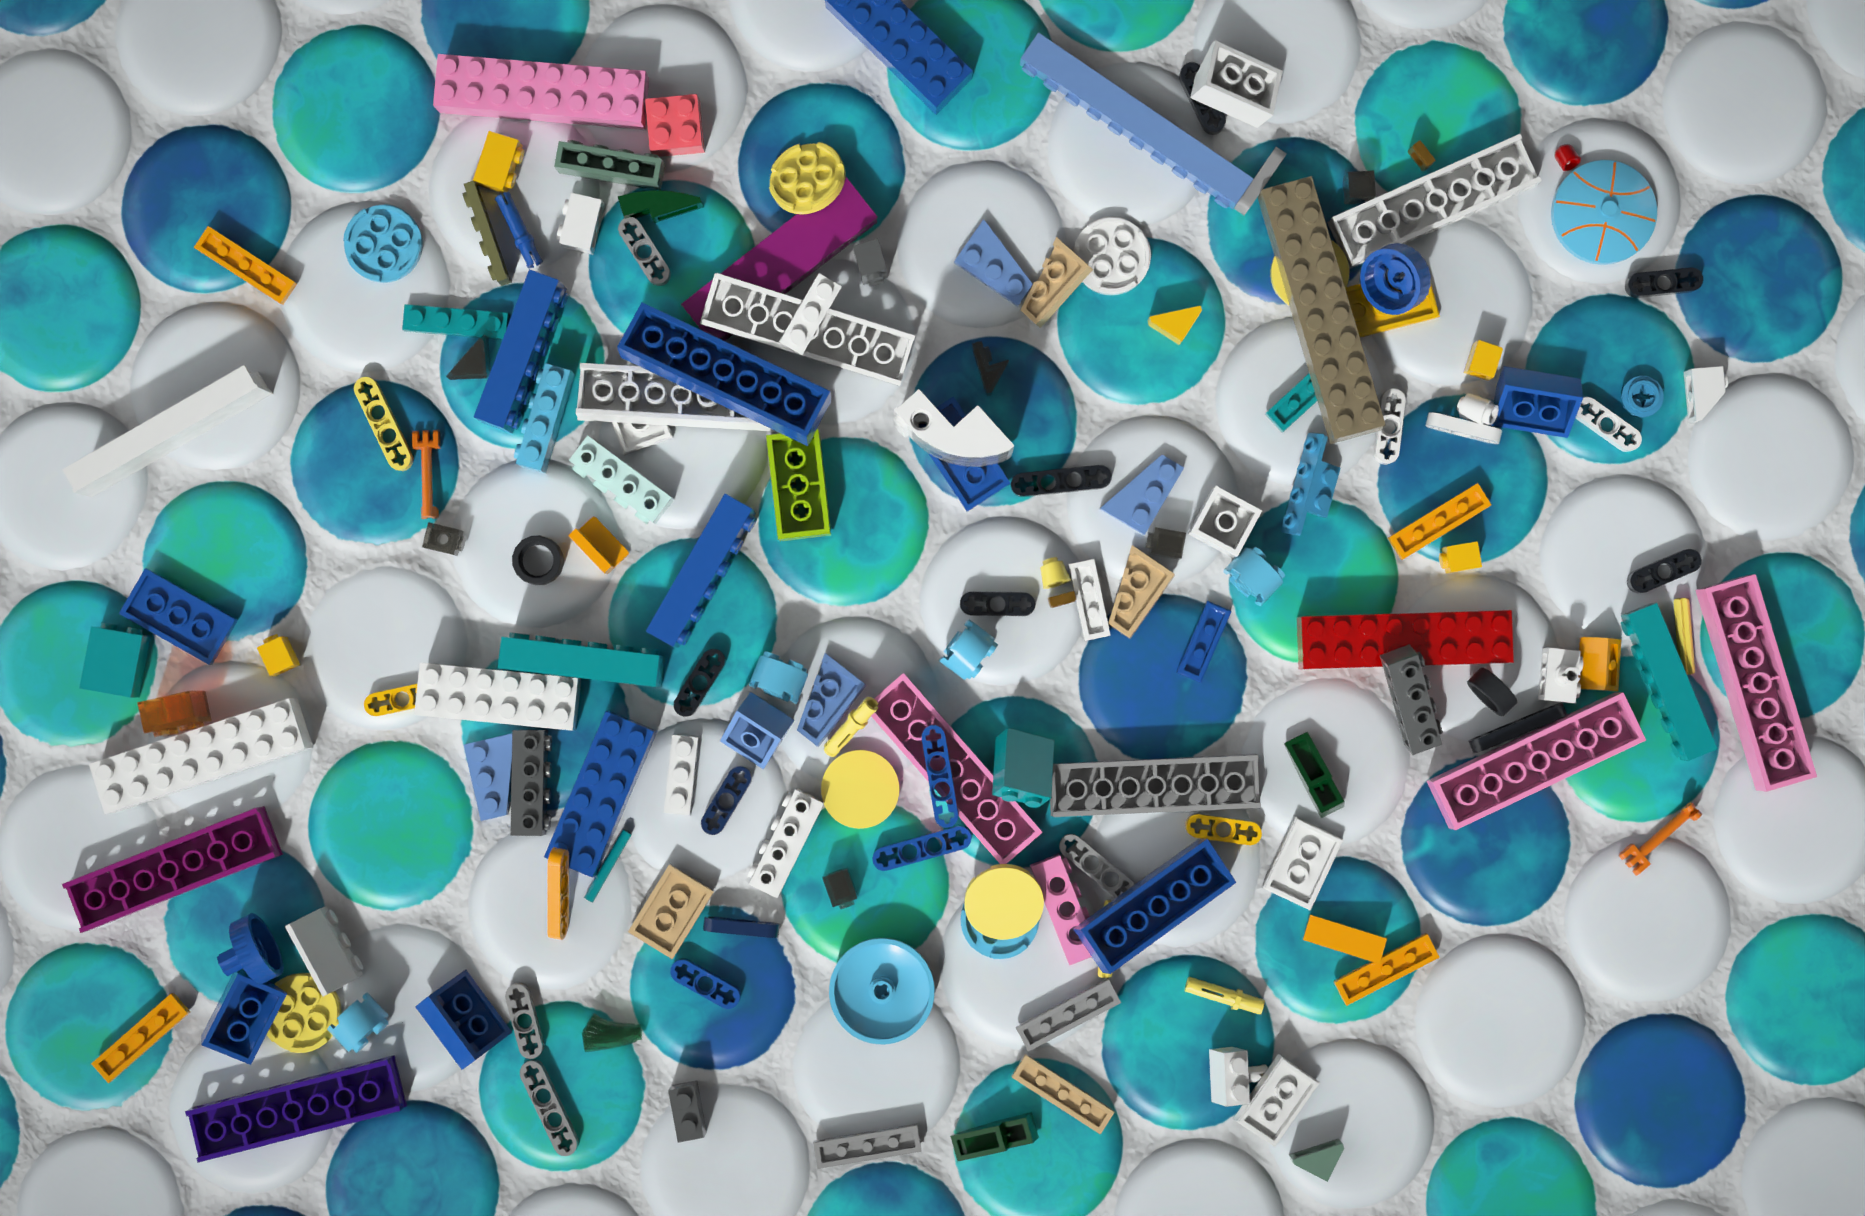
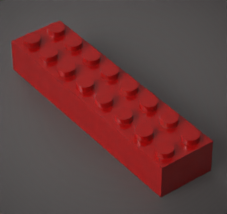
M1512 610L1297 617L1298 669L1383 667L1380 655L1409 644L1415 652L1421 653L1425 666L1514 663Z

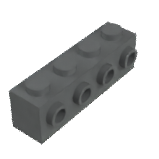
M1409 644L1380 655L1404 745L1412 755L1442 745L1440 734H1443V730L1439 720L1435 719L1434 712H1437V707L1433 698L1429 697L1428 690L1431 689L1428 677L1422 671V667H1425V662L1421 653L1415 652Z
M512 730L510 836L546 835V830H550L551 815L547 814V804L551 803V788H547V778H551L552 764L548 762V751L552 750V736H548V730Z

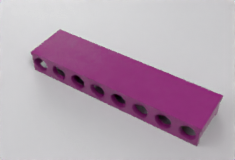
M845 176L843 188L832 203L814 213L796 214L720 274L775 292L787 294L876 225L878 217ZM712 279L681 303V305L702 331L726 341L734 334L700 324Z
M263 806L251 809L63 883L62 886L68 892L81 927L79 931L83 933L283 855L266 808Z

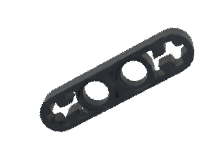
M1104 465L1026 472L1015 475L1010 487L1012 492L1018 497L1098 490L1110 484L1112 474L1109 468ZM1097 470H1101L1102 474L1107 475V478L1103 480V484H1098V480H1089L1090 486H1085L1086 476L1084 471H1089L1088 476L1096 475ZM1070 473H1078L1081 476V484L1079 486L1071 487L1068 485L1067 476ZM1046 475L1052 476L1056 481L1055 487L1050 490L1044 489L1041 486L1042 477ZM1032 476H1037L1036 485L1039 491L1034 492V486L1026 487L1025 492H1021L1020 488H1015V484L1019 483L1020 478H1024V481L1028 483L1033 482Z
M1558 703L1474 737L1468 742L1473 753H1478L1559 720L1568 714L1563 703Z

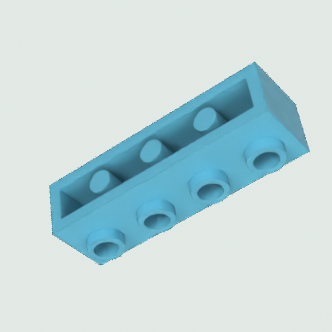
M545 363L544 369L540 368L536 383L539 384L537 393L532 394L529 402V408L532 410L529 419L526 418L522 425L521 433L524 434L522 444H517L514 453L517 465L542 473L547 472L575 377L571 370Z

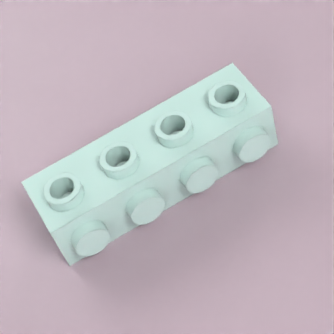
M588 435L569 459L574 464L572 470L583 478L588 474L595 480L593 483L595 487L603 493H606L608 490L616 495L614 501L625 509L630 505L637 511L635 516L645 524H648L649 521L656 524L674 500Z

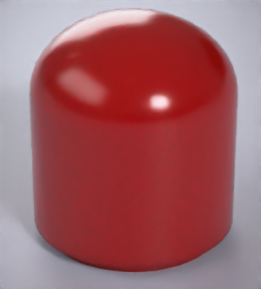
M1570 144L1561 145L1554 154L1556 161L1563 171L1574 169L1581 161L1580 156Z

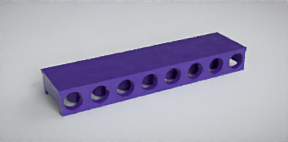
M395 1055L194 1106L185 1111L186 1117H189L198 1154L196 1159L197 1163L398 1112L407 1107Z

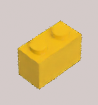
M488 131L473 181L478 186L500 193L508 192L509 188L512 189L517 177L514 173L516 166L521 164L524 157V149H522L523 145L520 141Z

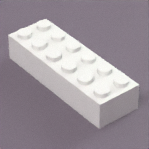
M420 663L414 715L573 731L576 730L581 678Z

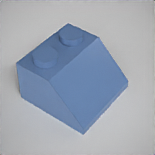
M750 692L736 711L720 742L764 769L795 720Z

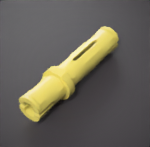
M866 697L857 709L852 710L848 714V719L824 744V751L827 755L836 757L855 733L868 724V719L878 710V703L874 698Z
M1188 977L1184 989L1185 992L1230 1005L1234 1010L1240 1008L1261 1015L1265 1003L1263 999L1244 994L1243 990L1237 989L1235 991L1192 977ZM1202 988L1220 993L1222 995L1203 990Z

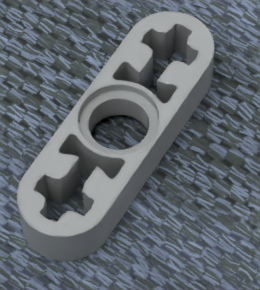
M1275 147L1234 207L1236 211L1245 216L1287 153Z
M633 217L623 219L618 226V231L648 280L655 286L665 285L671 277L667 264L640 222ZM628 224L632 227L637 225L635 233L640 240L635 242L629 233L624 234L627 231L626 226ZM642 245H648L652 249L651 255L646 259L640 258L637 254L638 248ZM653 261L659 270L665 269L662 273L663 278L660 280L658 277L652 278L655 273L650 263Z
M515 983L507 989L505 999L519 1052L527 1059H534L544 1050V1040L529 987L524 983ZM515 988H518L519 992H524L525 996L521 998L522 1006L528 1004L529 1008H523L515 1012L514 1008L519 1007L518 999L512 998ZM526 1013L532 1018L530 1027L523 1028L518 1024L520 1014ZM535 1030V1033L530 1035L532 1043L538 1044V1047L534 1049L535 1053H532L531 1049L526 1050L525 1045L529 1043L528 1036L522 1037L521 1033Z

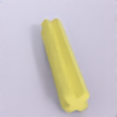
M1676 598L1673 603L1677 652L1686 674L1692 675L1695 673L1690 602L1688 598Z

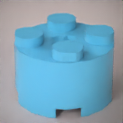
M1245 547L1223 572L1226 575H1232L1229 581L1244 596L1248 598L1249 595H1253L1257 598L1255 604L1262 606L1283 584L1282 579L1285 577V574L1276 565L1271 567L1265 561L1267 556L1259 548Z
M970 619L964 624L967 629L965 628L963 632L958 631L943 651L947 656L939 659V662L964 680L966 678L971 679V677L975 678L983 667L980 664L982 659L986 656L990 657L998 646L994 642L995 638Z
M765 651L763 656L760 655L749 686L754 689L759 687L763 689L765 694L786 702L790 698L792 703L797 704L808 677L807 669L804 668V665L789 660L788 664H786L783 660L779 659L778 655Z
M368 992L362 996L364 999L362 1003L356 1000L337 1017L339 1024L336 1027L331 1024L327 1028L348 1052L354 1050L358 1053L369 1043L367 1037L371 1033L375 1032L377 1035L389 1024L387 1020L389 1014Z

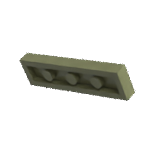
M474 181L464 183L466 192L462 193L464 201L468 208L472 207L474 216L471 217L473 227L476 232L480 231L483 241L479 242L484 256H488L491 265L488 266L489 274L492 280H497L501 286L510 284L512 282L479 186Z

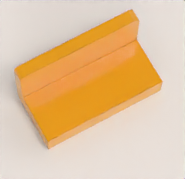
M595 516L589 519L579 530L575 528L568 535L605 574H609L629 555V551Z
M1581 637L1579 651H1581L1580 657H1583V669L1580 675H1578V678H1580L1578 683H1580L1581 689L1618 692L1621 639Z

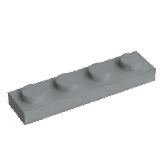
M1106 979L1016 1027V1030L1029 1052L1121 1002L1109 979Z
M917 1124L813 1142L817 1169L921 1152Z

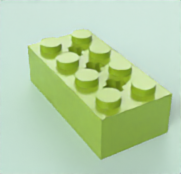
M816 430L808 446L781 433L766 435L778 540L788 541L831 536L819 430ZM793 454H798L800 458H803V461L799 462L800 465L794 466L792 462H789V459L793 458ZM798 479H801L802 483L806 484V487L802 488L803 491L797 492L796 488H792V485L796 484ZM804 505L805 509H809V513L805 514L806 517L804 518L795 514V510H799L798 506Z

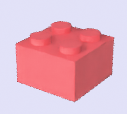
M697 94L645 99L651 154L664 157L705 153L701 106Z

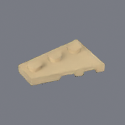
M1057 237L1053 243L1054 249L1049 259L1046 258L1042 265L1044 269L1038 281L1033 283L1020 309L1039 328L1048 321L1093 270Z
M1133 545L1131 546L1130 555L1108 623L1129 639L1132 638L1175 577L1174 573Z

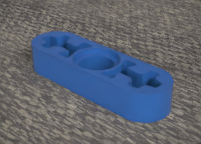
M686 958L678 959L672 965L670 970L671 977L684 987L725 1009L734 1008L739 1003L741 993L734 984ZM687 965V971L693 975L695 970L700 972L695 977L693 985L689 983L691 980L690 976L684 975L682 978L678 976L677 966ZM703 976H708L713 981V987L709 991L701 990L698 985L699 979ZM718 982L723 985L720 988L721 991L727 993L730 989L734 992L732 996L736 998L735 1001L730 1000L726 1003L723 1001L724 995L717 993L716 997L711 995L717 989Z

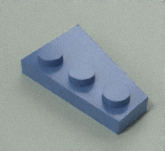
M983 219L955 259L954 264L1018 307L1033 284Z
M1161 455L1105 503L1100 510L1145 535L1184 467Z
M825 653L797 731L819 747L867 685Z
M512 733L465 744L464 750L480 820L484 821L508 815L512 771Z

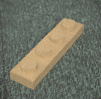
M1027 1054L1024 1055L1012 1074L1013 1079L1100 1135L1114 1114V1110Z

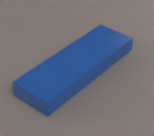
M1210 601L1206 602L1176 673L1199 683L1202 682L1232 611Z

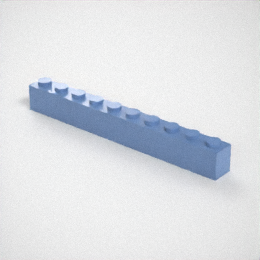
M1039 32L1022 55L1020 65L1027 75L1033 78L1035 76L1039 77L1044 81L1043 84L1053 92L1058 90L1064 94L1065 100L1076 107L1080 105L1087 110L1086 114L1096 121L1102 120L1108 124L1107 128L1118 136L1121 134L1130 139L1129 143L1138 150L1145 149L1151 153L1150 157L1155 162L1161 165L1165 163L1173 168L1172 172L1181 179L1186 177L1192 181L1194 188L1203 194L1208 192L1214 196L1215 202L1220 206L1234 209L1254 178Z

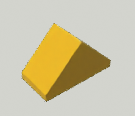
M1201 306L1150 316L1147 320L1148 325L1180 345L1201 313L1202 308Z

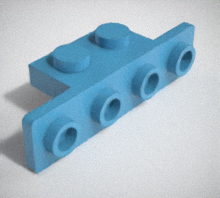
M1308 433L1293 489L1290 493L1287 511L1283 518L1281 532L1284 534L1300 536L1307 512L1323 518L1328 516L1341 468L1321 461L1328 439L1327 435Z

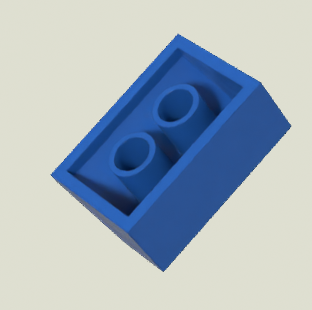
M1503 366L1494 397V404L1498 405L1499 411L1495 422L1491 426L1568 438L1583 400L1581 378Z
M244 969L233 973L201 1035V1045L251 1065L287 992L270 981L257 984L248 976Z
M466 969L415 1006L461 1070L512 1033Z

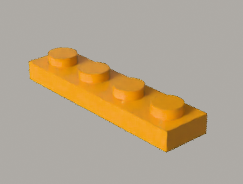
M207 226L194 246L195 249L282 305H284L297 283L209 226Z
M1477 483L1388 537V540L1399 558L1403 560L1490 507L1491 503Z
M1424 933L1382 955L1380 964L1369 962L1333 982L1344 1004L1348 1006L1440 957L1428 934Z
M171 993L91 1064L107 1083L112 1082L191 1013L190 1010L175 993Z

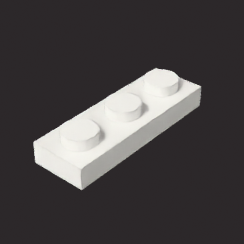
M818 273L779 342L798 354L803 355L842 286Z
M1091 559L1068 564L1084 641L1111 636L1095 560Z
M672 735L664 813L691 815L699 737Z

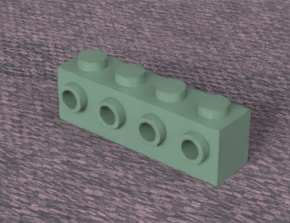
M574 140L558 142L554 165L560 174L661 191L665 170L663 160L655 154L645 153L644 155H638L627 149L614 151L609 150L606 146L594 144L593 147L585 146L583 143Z

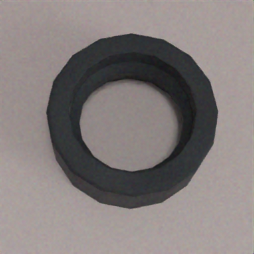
M541 535L529 536L521 540L515 547L512 555V566L516 575L524 582L533 585H546L554 581L561 574L564 566V555L560 546L552 539ZM534 545L547 547L553 556L551 569L542 576L530 574L523 565L525 552Z
M1480 668L1467 681L1472 692L1499 716H1504L1517 704V698L1512 691L1486 668Z

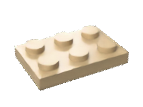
M669 864L628 932L673 959L713 895L714 890Z

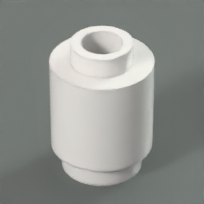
M1468 393L1465 397L1460 398L1457 411H1459L1460 418L1481 425H1492L1497 418L1499 407L1491 400Z

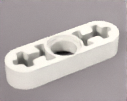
M1389 389L1384 392L1379 403L1384 421L1387 419L1393 420L1397 427L1393 434H1388L1383 429L1376 432L1374 458L1377 462L1384 465L1394 462L1398 458L1406 399L1403 392L1398 389ZM1392 394L1395 395L1396 400H1399V403L1393 407V413L1398 412V416L1393 414L1384 415V411H1390L1391 404L1386 402V399L1390 398ZM1381 437L1385 439L1395 438V442H1389L1388 449L1393 451V455L1388 456L1387 459H1384V454L1380 453V450L1386 447V440L1381 441Z
M1591 397L1583 398L1582 406L1589 404L1588 410L1595 415L1600 411L1601 414L1596 417L1593 423L1591 420L1595 417L1589 413L1582 415L1583 409L1580 407L1576 415L1578 421L1623 452L1633 451L1640 446L1642 437L1637 429ZM1604 417H1608L1613 421L1614 426L1610 432L1602 430L1600 422ZM1620 426L1623 428L1619 431L1622 435H1632L1631 441L1634 442L1633 444L1625 445V438L1621 435L1613 437L1618 432Z
M1428 413L1425 425L1434 430L1491 444H1499L1502 435L1501 429L1439 413Z

